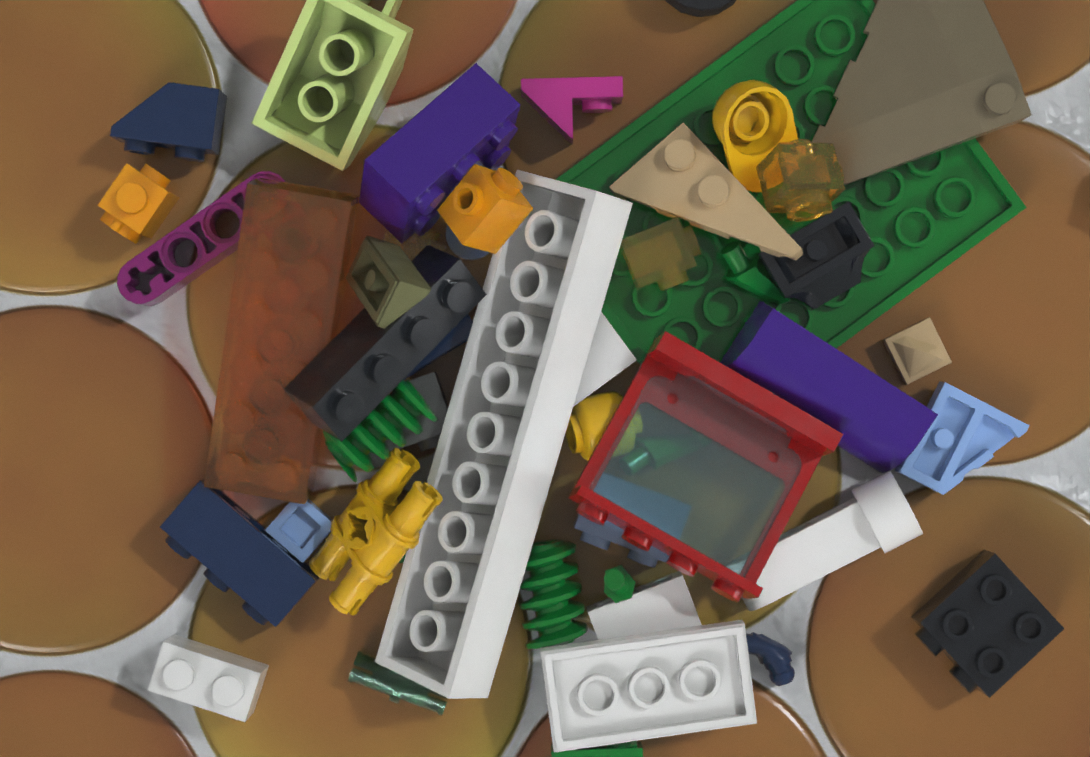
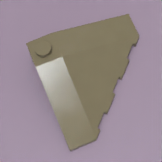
M878 0L863 31L864 34L868 35L856 62L852 60L848 62L832 96L837 99L826 126H818L810 145L828 192L1017 124L1030 117L1032 114L1014 64L984 1Z

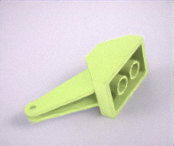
M306 0L251 124L341 171L348 168L383 113L404 67L414 29L395 20L403 0H387L382 12L368 6L371 0Z

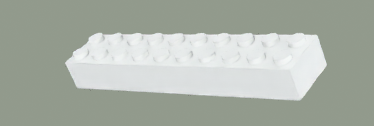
M517 170L515 176L523 185V189L520 192L533 207V210L496 254H492L483 285V290L487 295L477 306L427 479V483L432 485L441 494L443 501L434 509L419 530L418 545L413 549H409L405 555L375 659V663L448 699L488 698L633 204L632 202L599 191Z

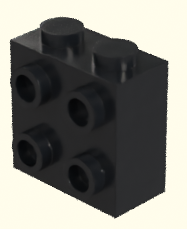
M985 549L911 616L921 627L915 635L934 656L943 651L955 664L949 672L968 693L973 692L977 688L989 698L1064 630V627L995 553Z

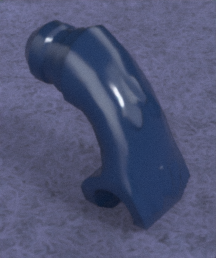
M746 633L748 653L755 655L760 664H764L765 669L769 671L771 681L777 686L792 682L795 676V670L790 663L792 661L790 656L792 651L764 634Z

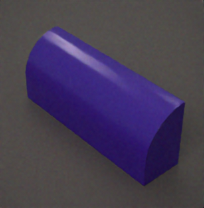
M761 300L720 362L843 433L838 446L881 473L893 470L906 460L938 416L931 409Z

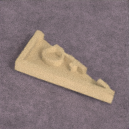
M684 123L678 126L609 186L611 192L617 198L629 199L654 208L657 213L670 218L687 220L692 226L727 239L733 237L758 246L760 251L776 257L785 256L796 261L803 255L802 248Z

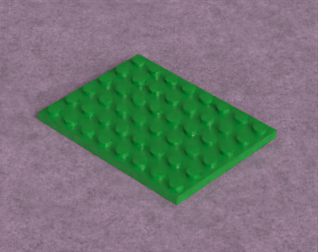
M873 0L795 1L555 179L615 197L609 186L682 123L729 170L723 145L719 141L712 124V112L716 101L726 89L736 83L748 80L763 81L778 89L789 101L798 136L799 155L793 171L779 186L766 192H748L789 235L794 234L849 201L875 245L864 257L861 282L818 308L812 309L806 303L796 298H791V300L785 303L773 304L726 279L730 267L721 254V250L729 243L738 241L748 259L759 258L758 254L763 252L760 251L758 246L733 237L727 239L692 226L687 220L664 216L657 213L654 208L626 199V201L633 204L601 312L637 359L636 361L639 365H641L654 339L665 331L721 362L760 300L837 349L1027 208L976 138L827 192L810 143L818 126H826L837 102V99L832 96L850 60L856 62L868 35L864 34L863 31L876 5ZM685 426L701 448L711 442L710 439Z

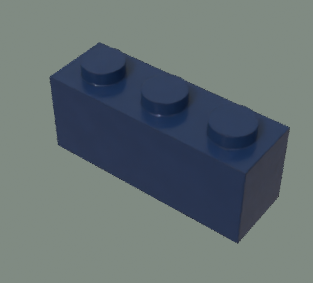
M208 478L200 480L160 526L169 535L165 539L166 543L176 553L185 559H189L193 555L207 568L203 573L204 576L223 592H227L231 588L244 599L245 602L242 608L261 625H265L268 621L275 627L279 625L320 578L310 569L306 562L302 563L269 535L261 523Z

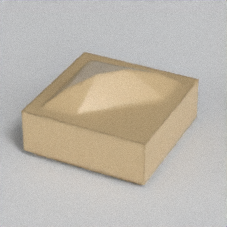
M930 317L882 340L904 385H908L952 363Z

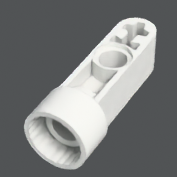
M891 471L851 490L854 498L781 534L756 582L758 586L763 588L759 598H742L749 611L760 609L879 548H882L883 552L887 553L922 535L923 531ZM750 551L730 561L725 567L739 574Z

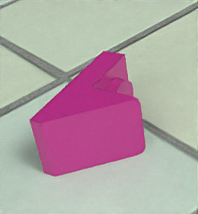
M623 76L521 79V96L570 144H573L572 105H582V112L585 113L611 112L612 104L622 103Z

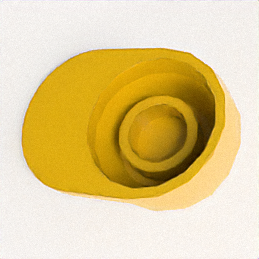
M758 80L739 82L726 89L716 101L712 112V124L719 141L723 145L729 171L748 191L759 193L772 190L788 178L796 165L799 155L798 136L789 101L778 89Z

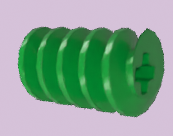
M407 379L406 381L402 380L342 442L324 430L322 431L326 441L325 444L348 476L354 482H357L354 465L365 472H371L374 469L370 456L371 452L386 460L390 457L387 440H390L399 447H403L407 444L403 431L404 427L419 435L423 432L419 417L421 414L433 422L439 419L419 391Z
M558 539L533 542L525 571L529 572L530 577L523 580L520 586V590L531 591L533 597L520 603L519 606L520 609L535 612L536 617L523 623L522 626L523 629L537 631L539 637L526 643L525 647L527 649H540L574 642L576 638L584 635L588 630L585 622L573 620V618L585 611L584 604L569 600L582 591V585L579 582L566 580L579 571V565L576 562L563 560L565 557L575 553L576 544L573 542Z

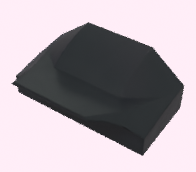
M848 201L790 235L803 250V255L796 261L785 256L776 257L765 252L759 253L758 256L783 298H796L806 303L812 309H816L861 282L864 257L875 245Z

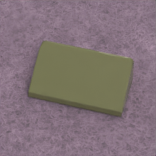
M368 235L364 238L346 276L347 282L377 327L386 328L423 300L431 291L428 283L400 246Z

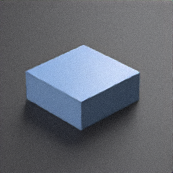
M298 492L265 531L299 561L304 563L331 532L332 519L303 493Z

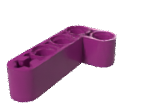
M260 171L247 178L129 260L119 271L117 286L121 295L127 301L139 305L154 306L175 294L262 232H265L274 247L283 256L295 261H307L314 258L323 244V234L291 185L276 173ZM268 183L278 184L281 189L280 202L271 209L260 208L257 202L259 189ZM235 212L240 221L238 231L232 237L221 238L216 231L218 218L223 213ZM296 224L306 225L310 231L311 239L309 244L300 251H291L286 244L285 236L287 231ZM192 240L198 249L196 261L188 267H181L175 259L176 248L181 242ZM159 257H160V260H161L163 266H162L160 263L157 262V259H158ZM165 267L174 274L172 279L170 275L163 273L151 279L149 285L152 291L150 293L140 290L136 291L135 287L141 283L138 277L140 272L153 275Z

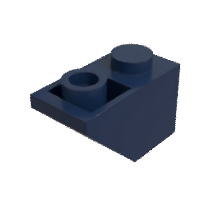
M168 82L113 124L110 136L119 142L125 143L124 151L154 155L155 147L175 150L174 158L204 162L205 154L220 155L227 96L220 89Z

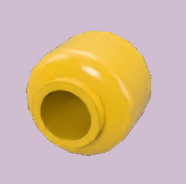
M609 391L587 396L573 407L565 433L572 453H580L585 460H589L623 398L621 394ZM638 409L611 458L626 455L633 449L635 435L642 432V422Z

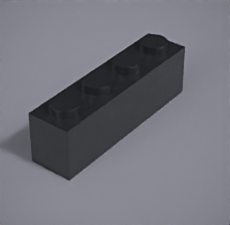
M427 245L411 262L430 286V293L386 328L377 327L364 308L283 389L314 425L342 442L487 295L460 258Z

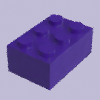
M475 63L365 159L359 203L401 244L414 233L418 236L424 235L438 221L440 214L437 209L474 164L496 170L509 157L511 153L509 148L510 140L518 131L515 123L521 104Z

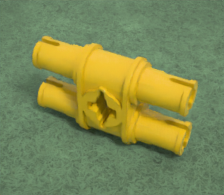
M393 448L390 452V457L386 459L374 476L358 484L356 495L341 515H336L332 519L331 534L316 555L309 561L310 569L318 577L324 580L329 578L330 581H335L341 570L351 559L352 567L337 588L329 595L331 604L343 614L347 615L349 612L352 616L356 615L361 605L378 585L388 583L392 579V571L407 551L418 545L419 530L434 509L443 501L437 489L426 482L422 484L421 481L417 480L413 483L412 488L401 503L398 504L397 497L414 473L420 469L419 461L411 453L403 449L400 451L399 448Z

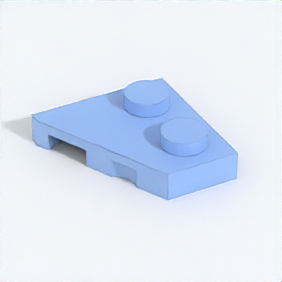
M939 381L927 405V408L937 413L938 416L918 446L906 460L896 467L895 471L944 495L963 481L965 474L972 469L980 468L994 457L993 453L1014 437L1019 438L1026 433L1030 425L946 382Z

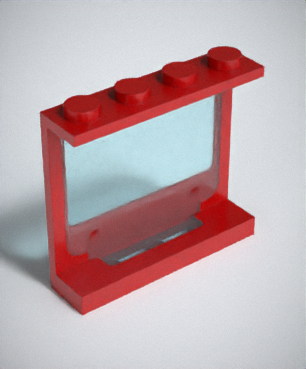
M665 331L654 339L568 498L579 504L576 511L586 519L602 526L607 520L623 529L624 532L621 537L630 544L645 551H649L651 546L669 555L666 563L679 572L694 577L695 573L699 572L713 580L711 589L721 596L734 602H739L741 597L744 599L759 598L763 588L756 584L820 459L824 455L835 452L843 433Z

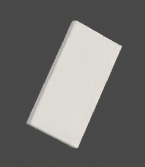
M743 620L540 648L554 753L757 724L746 629Z

